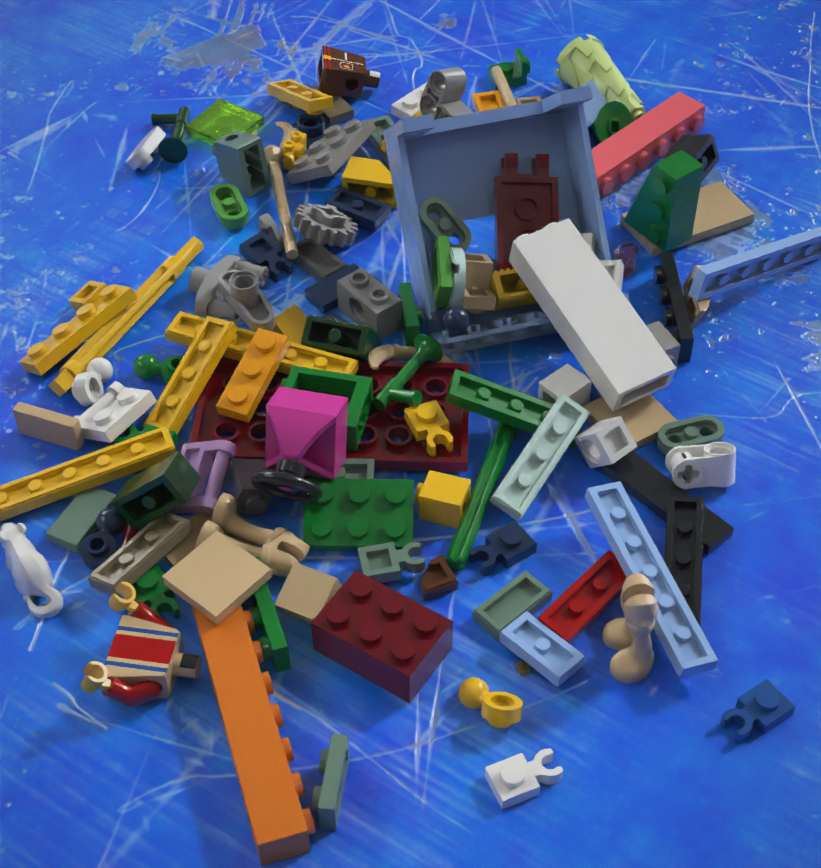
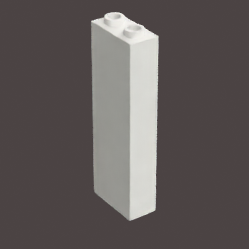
M569 218L558 223H549L543 229L531 234H523L513 241L509 262L612 412L670 385L676 371V366Z

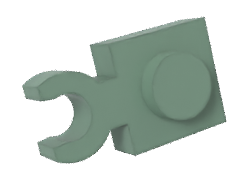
M394 542L357 548L361 573L380 583L401 580V571L404 570L409 573L425 571V558H411L421 556V543L419 542L408 543L399 550L395 549Z

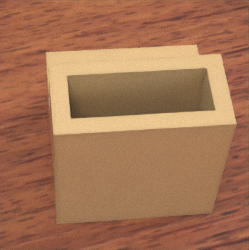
M294 562L274 605L280 612L311 624L313 619L342 585L336 577Z

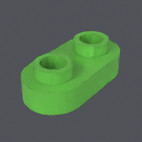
M219 184L210 190L211 206L223 227L236 230L248 223V207L235 185Z

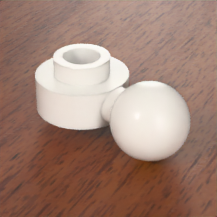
M99 357L91 360L87 365L86 372L76 375L72 383V394L82 406L93 405L103 396V383L108 382L113 375V366L107 359Z

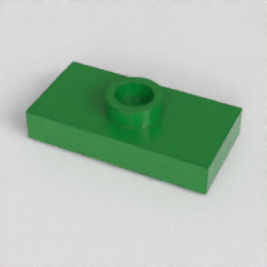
M411 282L400 283V286H398V297L402 300V328L406 346L414 347V338L420 334V325L423 324L421 305H415Z

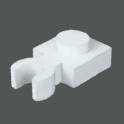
M548 748L539 751L535 755L534 760L527 762L523 753L485 767L484 776L502 810L540 795V782L552 785L562 779L563 768L561 766L554 769H546L543 766L553 761L554 752L552 749Z

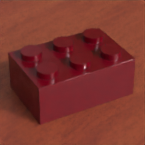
M357 570L311 622L313 649L408 703H411L452 649L453 621Z

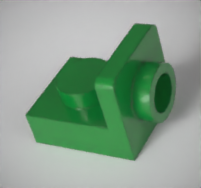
M520 48L514 50V62H501L488 66V76L495 90L498 87L491 73V69L494 66L501 67L509 87L526 85L527 74L531 70L529 58L524 56Z

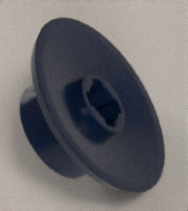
M306 113L300 115L297 118V122L292 124L294 131L307 134V149H309L311 144L320 140L324 136L323 132L332 126L321 114L309 115Z

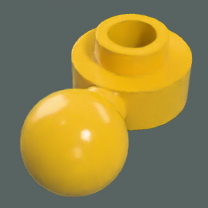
M476 677L464 680L459 686L458 697L460 702L469 709L481 708L482 717L491 726L508 728L521 720L523 701L516 695L507 692H490L488 685L482 679Z

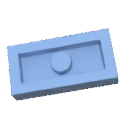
M527 611L500 633L499 641L557 687L584 664L585 655Z

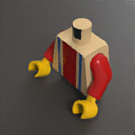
M120 582L115 590L124 599L120 598L117 594H112L109 598V606L115 611L127 609L129 613L128 615H122L105 665L98 661H91L83 669V673L88 676H85L82 680L81 688L86 693H94L100 688L106 698L114 699L129 707H135L157 698H168L171 696L177 676L197 679L201 670V656L185 654L181 632L142 601L135 602V588L128 582Z

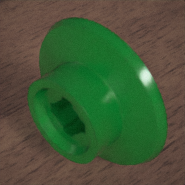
M618 101L608 102L600 109L593 125L595 137L600 143L633 122L629 109Z

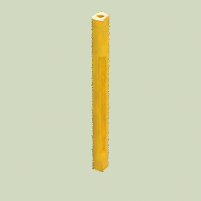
M193 236L174 256H169L134 292L137 299L98 329L60 368V373L48 386L59 397L66 393L72 386L76 375L86 372L87 365L91 360L99 357L103 358L185 272L186 266L204 248L203 243Z

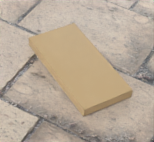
M722 181L701 187L692 238L671 250L752 223L755 214ZM628 212L621 214L620 223L651 257L665 253L624 221Z

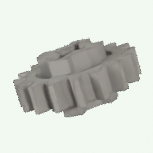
M307 203V206L300 204L299 208L296 207L292 219L293 227L298 228L297 231L299 233H304L306 238H312L315 244L324 246V244L332 247L333 245L344 247L345 244L351 246L359 230L357 228L358 224L352 222L353 219L351 217H347L343 212H339L337 207L329 204L326 206L321 204L312 205L310 203Z

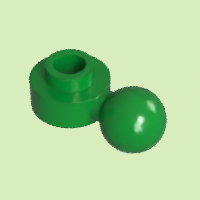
M142 354L135 359L133 370L143 380L153 379L157 375L161 376V381L164 385H167L183 356H172L160 363L155 356Z

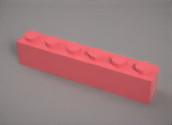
M677 92L592 148L600 198L609 194L611 190L623 182L628 181L630 177L645 169L659 157H663L682 135H693L699 132L705 123L704 112L706 105L681 92Z

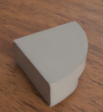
M268 213L259 216V232L264 231L283 249L282 254L285 253L283 237L275 221Z

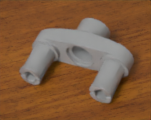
M235 255L225 256L211 269L196 266L189 279V292L196 294L195 315L203 318L211 316L234 322L237 325L240 321V316L228 302L223 301L224 297L219 290L218 276L228 270H249L257 274L259 286L263 287L269 277L268 267L246 262L244 258Z
M228 270L218 276V284L224 301L230 304L251 331L256 332L258 328L272 331L275 325L274 312L268 300L259 289L257 274L249 270Z

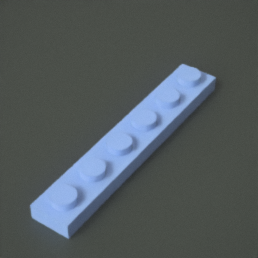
M821 226L698 267L692 277L693 282L689 295L696 301L821 258Z
M618 481L587 488L585 499L625 576L628 577L635 573L643 574L649 579L655 589L654 597L657 599L659 610L653 629L678 677L681 678L715 669L718 659L622 483Z

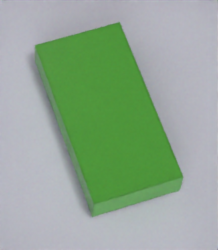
M438 236L435 240L431 256L434 305L447 308L453 288L449 236Z

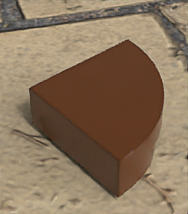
M443 555L431 560L421 578L423 601L458 589V580Z

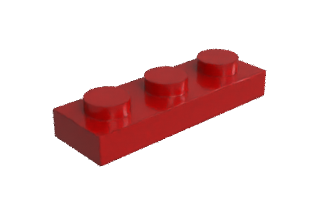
M608 550L537 618L569 644L622 593V586L627 577L614 553Z

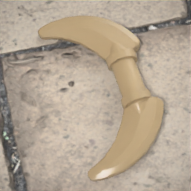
M399 344L378 346L369 352L368 363L373 370H378L379 365L388 359L394 361L399 359L410 360L416 348L399 346ZM443 353L442 359L435 363L456 362Z

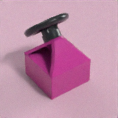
M279 387L266 404L265 469L275 471H259L251 476L252 485L264 493L299 502H315L320 500L323 496L322 489L317 484L304 479V476L334 480L346 461L348 397Z

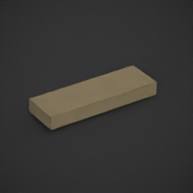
M169 512L152 520L87 576L90 586L106 594H117L120 596L121 594L115 590L116 586L120 582H128L131 585L135 583L193 531L190 520Z

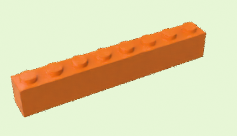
M191 605L260 864L263 866L310 852L309 835L316 833L310 808H301L299 798L305 796L299 772L291 773L288 763L294 761V756L289 738H281L278 728L284 727L278 703L271 705L268 697L274 694L270 674L268 671L261 673L259 664L264 663L260 641L251 640L250 633L255 632L250 609L243 611L240 605L217 625Z

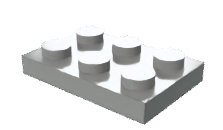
M355 119L344 126L339 127L338 124L327 128L323 132L324 136L309 146L310 151L295 160V166L286 174L290 182L295 184L333 175L377 129L373 120L359 121V119Z

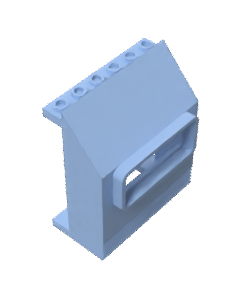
M591 86L559 91L541 101L434 120L433 114L401 119L383 131L412 285L419 305H421L425 321L432 319L431 312L442 310L443 308L434 305L431 256L435 241L420 224L418 215L420 207L426 199L439 197L452 207L462 221L494 215L495 176H503L501 172V158H504L505 153H518V174H532V158H535L536 154H549V177H558L559 222L569 218L580 234L593 233L596 239L594 254L599 260H611L583 103L593 99ZM429 213V217L432 220L439 219L436 213ZM491 259L493 262L492 274L495 271V259ZM623 293L629 301L628 293ZM533 303L495 311L487 310V313L482 314L467 312L470 323L465 331L455 334L446 329L430 334L440 344L443 353L450 355L556 333L557 330L540 305Z

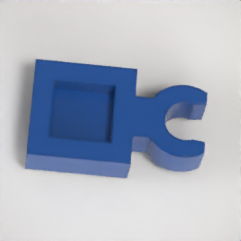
M766 679L738 697L735 706L737 709L727 710L723 714L720 727L724 729L730 724L739 725L741 729L736 732L734 741L740 744L748 740L752 728L756 727L764 735L793 715L795 705Z

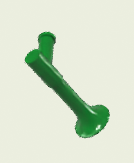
M418 334L414 338L413 342L416 348L414 355L372 400L375 408L383 411L392 401L407 403L413 406L420 405L422 401L420 391L402 389L425 362H439L442 359L443 350L435 339L425 334Z

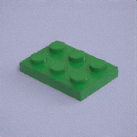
M306 478L317 484L323 491V496L320 500L305 502L303 541L310 546L309 551H358L357 548L389 542H394L395 549L399 550L406 544L413 542L414 479L335 478L334 480Z

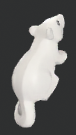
M12 522L2 524L0 528V543L5 548L7 567L11 570L16 588L23 595V601L27 602L30 612L36 617L51 618L56 616L63 608V597L57 589L53 588V578L48 562L26 538L24 533L27 528L23 523H18L17 525ZM34 596L48 598L50 602L45 606H37L32 601Z

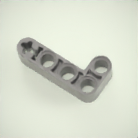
M451 67L435 70L431 73L419 103L423 116L433 114L434 120L474 113L461 101L467 84V77L463 69Z

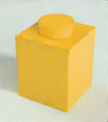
M429 470L425 482H419L415 491L414 503L419 504V519L457 528L470 497L471 480Z

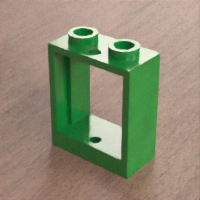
M292 366L288 378H283L280 387L348 397V402L350 403L348 406L346 449L357 451L373 404V379L371 377Z

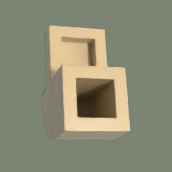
M464 253L466 259V284L461 308L473 314L487 313V310L495 311L496 297L490 289L493 262L487 254Z

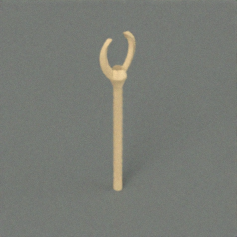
M279 121L275 122V124L283 129V140L279 147L268 145L264 152L270 170L286 257L288 259H295L298 257V250L280 167L283 159V142L291 140V133L294 131V128L290 123ZM256 129L251 134L257 135L259 132Z

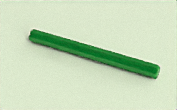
M499 422L446 555V561L450 568L462 570L466 565L469 551L473 547L490 503L489 499L493 495L518 430L516 427Z

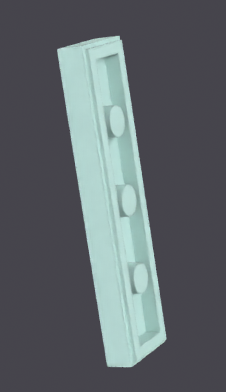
M561 393L489 501L519 521L590 412Z

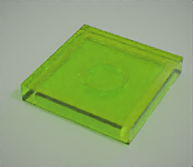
M219 99L185 126L186 134L213 145L215 140L233 131L238 130L251 134L264 125V116Z

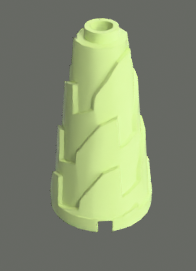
M586 34L588 36L587 40H583L579 36L571 41L561 51L556 60L560 65L559 69L554 67L557 78L572 89L579 88L588 81L593 80L607 102L618 101L629 109L633 121L644 115L646 112L643 106L644 103L631 89L619 69L612 62L609 54L604 49V45L595 36Z

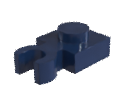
M264 231L239 245V253L248 262L268 267L269 277L273 281H280L281 273L278 269L286 271L289 275L292 273V262L282 257L283 249Z
M514 520L485 536V546L479 545L469 551L468 562L473 564L478 560L486 561L480 565V575L482 577L488 576L494 572L496 565L500 562L508 569L536 553L537 543Z

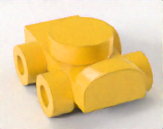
M293 131L291 133V140L283 142L284 169L291 170L294 167L295 160L306 155L307 134Z

